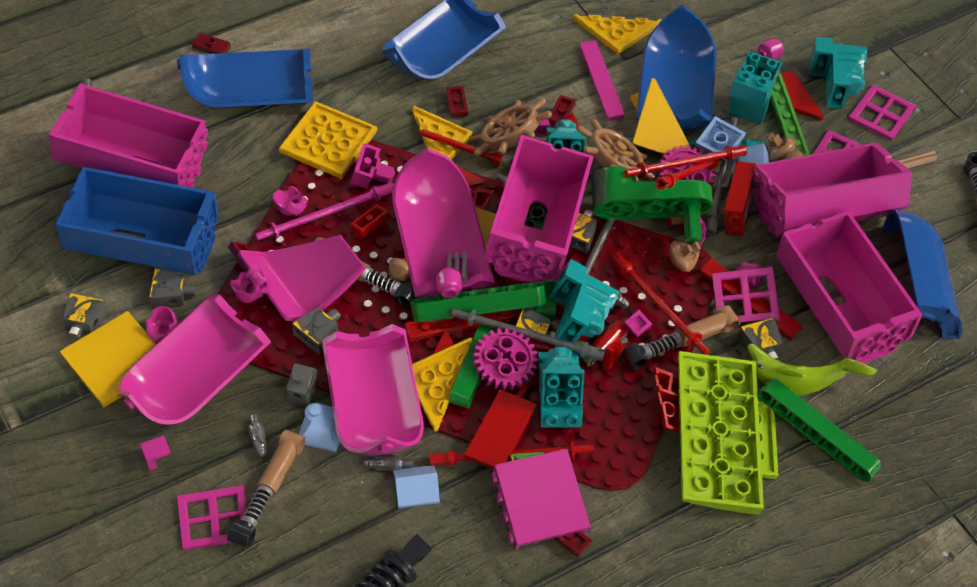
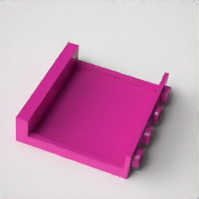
M567 449L495 465L491 478L493 485L498 487L497 500L499 505H503V521L505 525L508 524L510 530L508 532L509 543L514 545L515 550H518L522 545L576 532H583L584 534L589 532L591 526Z

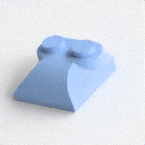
M715 116L697 140L696 146L699 147L700 151H703V154L723 151L726 146H738L746 132Z
M313 403L306 407L305 417L299 432L300 435L306 437V446L336 453L340 441L337 436L333 407Z

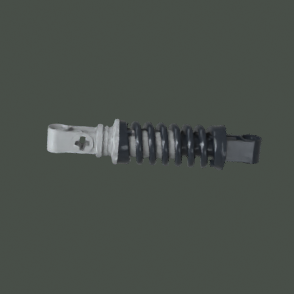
M416 534L399 553L387 550L380 558L379 564L373 565L371 572L365 573L363 580L357 581L355 587H406L405 583H413L417 579L413 567L418 562L420 563L433 548Z

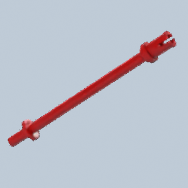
M745 145L726 146L723 151L647 166L644 162H640L636 165V168L624 170L625 177L638 175L642 179L646 178L650 172L721 158L730 161L735 157L746 156L747 148Z
M722 159L701 162L675 174L665 173L661 178L656 179L655 183L658 184L655 187L658 190L672 188L676 181L702 169H716Z
M616 253L618 258L613 255L611 262L616 265L621 275H628L688 338L686 344L689 347L695 346L702 354L708 355L710 350L701 341L702 334L700 332L693 333L633 271L634 265L631 262H627L620 253Z
M570 441V446L514 450L513 454L544 452L545 454L567 449L571 459H575V454L594 453V444L574 446V442ZM448 450L445 453H430V466L449 465L450 467L457 462L471 460L465 458V453L456 454L452 450Z

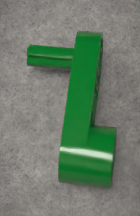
M605 167L593 173L591 177L593 212L599 218L624 220L683 217L685 243L694 245L696 242H702L700 215L706 214L713 208L712 187L707 182L679 180L676 181L672 188L658 190L655 187L658 183H655V181L636 182V175L625 177L624 170L629 169L626 167Z

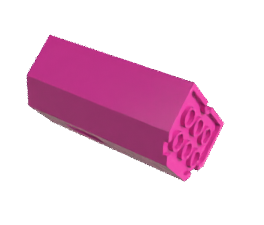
M80 83L67 103L65 113H61L49 133L52 160L78 168H93L193 188L195 177L200 175L203 154L208 146V141H206L208 129H206L205 120Z
M521 135L484 255V259L495 266V271L498 275L524 283L559 280L592 164V155L565 147L555 149L551 143ZM533 203H541L547 208V215L542 230L524 225L529 207Z
M876 142L755 165V172L753 173L755 189H753V196L756 200L762 224L776 238H780L787 230L799 228L804 224H812L814 226L818 220L832 217L837 213L849 211L856 222L887 217L891 210L902 211V209L907 208L910 204L912 172L897 159L892 160L891 154Z
M849 211L837 213L826 219L822 218L814 226L812 224H804L799 228L790 229L783 233L776 257L844 359L850 358L861 363H867L893 353L897 349L896 346L902 340L906 342L913 336L922 313ZM818 279H829L846 303L836 306Z

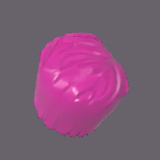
M289 186L287 191L276 190L272 198L278 210L285 216L299 215L306 208L308 201L293 186Z
M241 272L236 280L230 281L235 297L241 302L250 303L262 298L264 293L255 291L253 283L247 280L246 273Z
M166 306L156 307L152 310L151 317L146 319V333L153 342H159L178 325V320L172 309Z

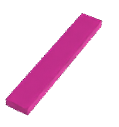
M596 40L579 43L580 51L607 121L624 119L623 108Z

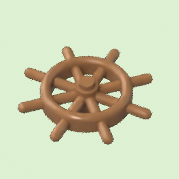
M540 98L533 105L522 104L520 100H517L514 106L499 112L494 117L488 116V123L484 126L482 133L470 138L472 143L482 140L484 142L474 152L475 156H481L488 149L498 151L499 155H504L508 148L513 146L517 148L521 135L534 138L535 134L533 132L538 127L540 121L552 116L550 111L537 113V110L546 103V99Z
M597 120L591 121V125L595 129L593 133L583 126L577 127V131L588 139V146L583 149L584 153L592 154L600 163L595 172L612 166L632 169L636 168L638 163L644 162L643 160L647 159V154L640 153L624 137L623 131L617 133L613 130L602 128ZM650 172L646 178L653 181L655 176ZM636 175V182H640L637 177L638 175Z

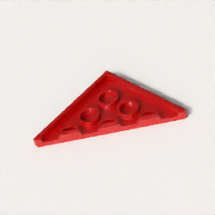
M791 70L781 73L795 112L807 117L810 115L818 118L819 121H823V113L795 72Z

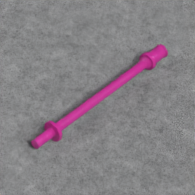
M389 182L379 187L374 186L368 193L278 226L272 222L270 223L271 228L255 234L256 239L261 240L272 235L277 239L280 232L370 199L378 201L381 197L393 193L392 187H394V184Z

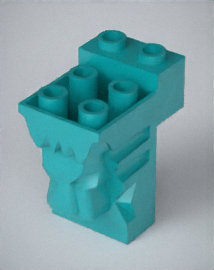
M815 38L809 59V75L826 77V107L844 109L847 96L857 95L860 90L864 89L865 80L863 75L867 59V47L834 44L833 38Z
M749 51L733 80L730 92L732 100L728 113L762 124L783 62Z
M561 120L555 123V128L547 127L546 142L551 143L555 149L565 147L584 153L586 137L577 131L576 124L571 120Z
M572 259L569 260L561 271L559 280L554 281L548 297L565 306L555 338L575 343L581 335L593 338L595 335L602 333L604 330V320L608 317L610 309L613 308L620 291L586 274L588 268Z
M555 347L548 352H538L537 370L540 389L539 414L541 427H582L585 372L579 367L578 353L572 352L566 347Z

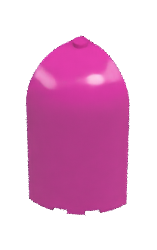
M431 149L422 150L420 154L411 158L398 173L392 196L415 297L441 295L437 292L436 275L444 268H447L448 253H452V256H455V253L459 252L460 255H463V252H467V283H462L461 291L471 288L472 291L480 290L494 284L495 281L490 263L484 259L486 247L472 193L464 175L447 156ZM463 260L459 261V273L461 274V278ZM455 261L452 262V268H453L454 270H455Z
M212 293L127 371L118 385V392L125 399L123 402L130 410L136 409L140 414L157 423H180L196 414L265 349L271 341L260 327L251 324L245 319L240 321L235 317L237 312L228 305L221 295Z
M391 324L378 331L369 332L370 336L367 337L335 331L323 339L322 344L335 426L341 444L351 452L364 455L391 454L417 444L423 435L424 426L406 330Z

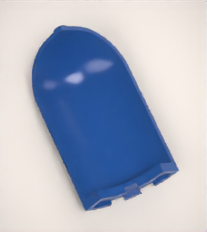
M443 0L390 39L381 48V51L403 73L419 79H435L456 67L504 30L506 25L499 13H490L485 10L479 11L476 9L477 5L471 0Z
M683 4L659 22L646 42L643 52L636 120L639 121L650 81L654 78L680 128L696 130L709 125L712 121L717 53L713 37L706 25Z
M310 49L180 55V59H177V68L181 70L182 81L186 90L195 100L210 107L313 102L312 77H308V72H311Z
M891 210L885 219L882 232H902L916 298L915 305L922 313V318L939 322L941 339H960L962 324L940 235L924 218L906 211Z

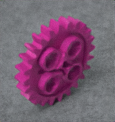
M680 145L678 149L673 147L672 150H668L666 155L662 156L659 163L702 155L703 151L697 153L696 147L690 150L689 145L686 149ZM693 165L657 171L660 173L658 178H661L665 173L675 174ZM705 168L680 180L698 179L707 182L712 187L715 183L714 178L716 174H713L715 169Z
M498 328L496 334L490 330L489 336L484 334L483 340H478V346H475V353L473 354V359L475 360L473 366L478 367L476 374L483 373L481 380L488 379V386L493 382L495 383V389L502 385L504 391L506 386L513 390L515 384L521 388L522 382L527 384L529 378H533V372L537 369L538 359L535 358L537 351H532L535 346L534 344L528 345L530 338L522 339L524 333L517 336L515 329L512 333H509L508 328H506L505 332L502 333L501 329ZM502 344H506L510 348H504ZM487 356H493L495 360H491ZM516 358H520L524 362H518L516 361ZM501 370H507L509 374H504Z

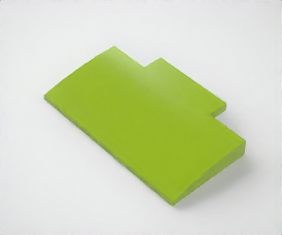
M679 351L678 378L682 501L720 510L759 515L764 509L762 478L776 479L778 477L775 412L762 401H758L756 361Z

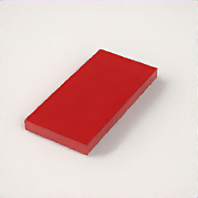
M500 389L465 452V458L493 470L495 465L508 462L532 418L537 404Z

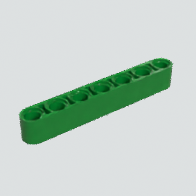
M532 282L460 292L453 298H445L442 295L416 298L411 300L413 320L415 322L454 318L451 316L453 309L468 313L476 310V314L542 306L547 301L544 283Z
M769 379L758 391V397L764 404L860 480L869 482L881 468V462L877 457L779 380Z

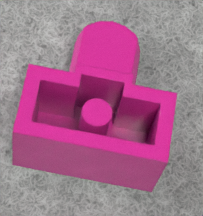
M363 143L350 184L368 189L371 179L387 184L392 181L395 170L391 166L380 163L381 158H378L380 148Z

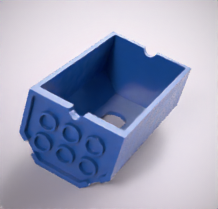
M83 167L80 174H77L76 183L69 191L70 200L63 204L62 212L55 220V228L57 229L62 249L193 275L203 272L215 243V224H218L219 215L215 192ZM122 231L145 236V239L116 234L112 232Z

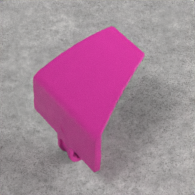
M341 235L269 252L240 250L238 252V256L248 268L246 273L247 280L253 283V288L256 292L267 294L286 321H296L316 308H320L322 311L325 310L366 269Z

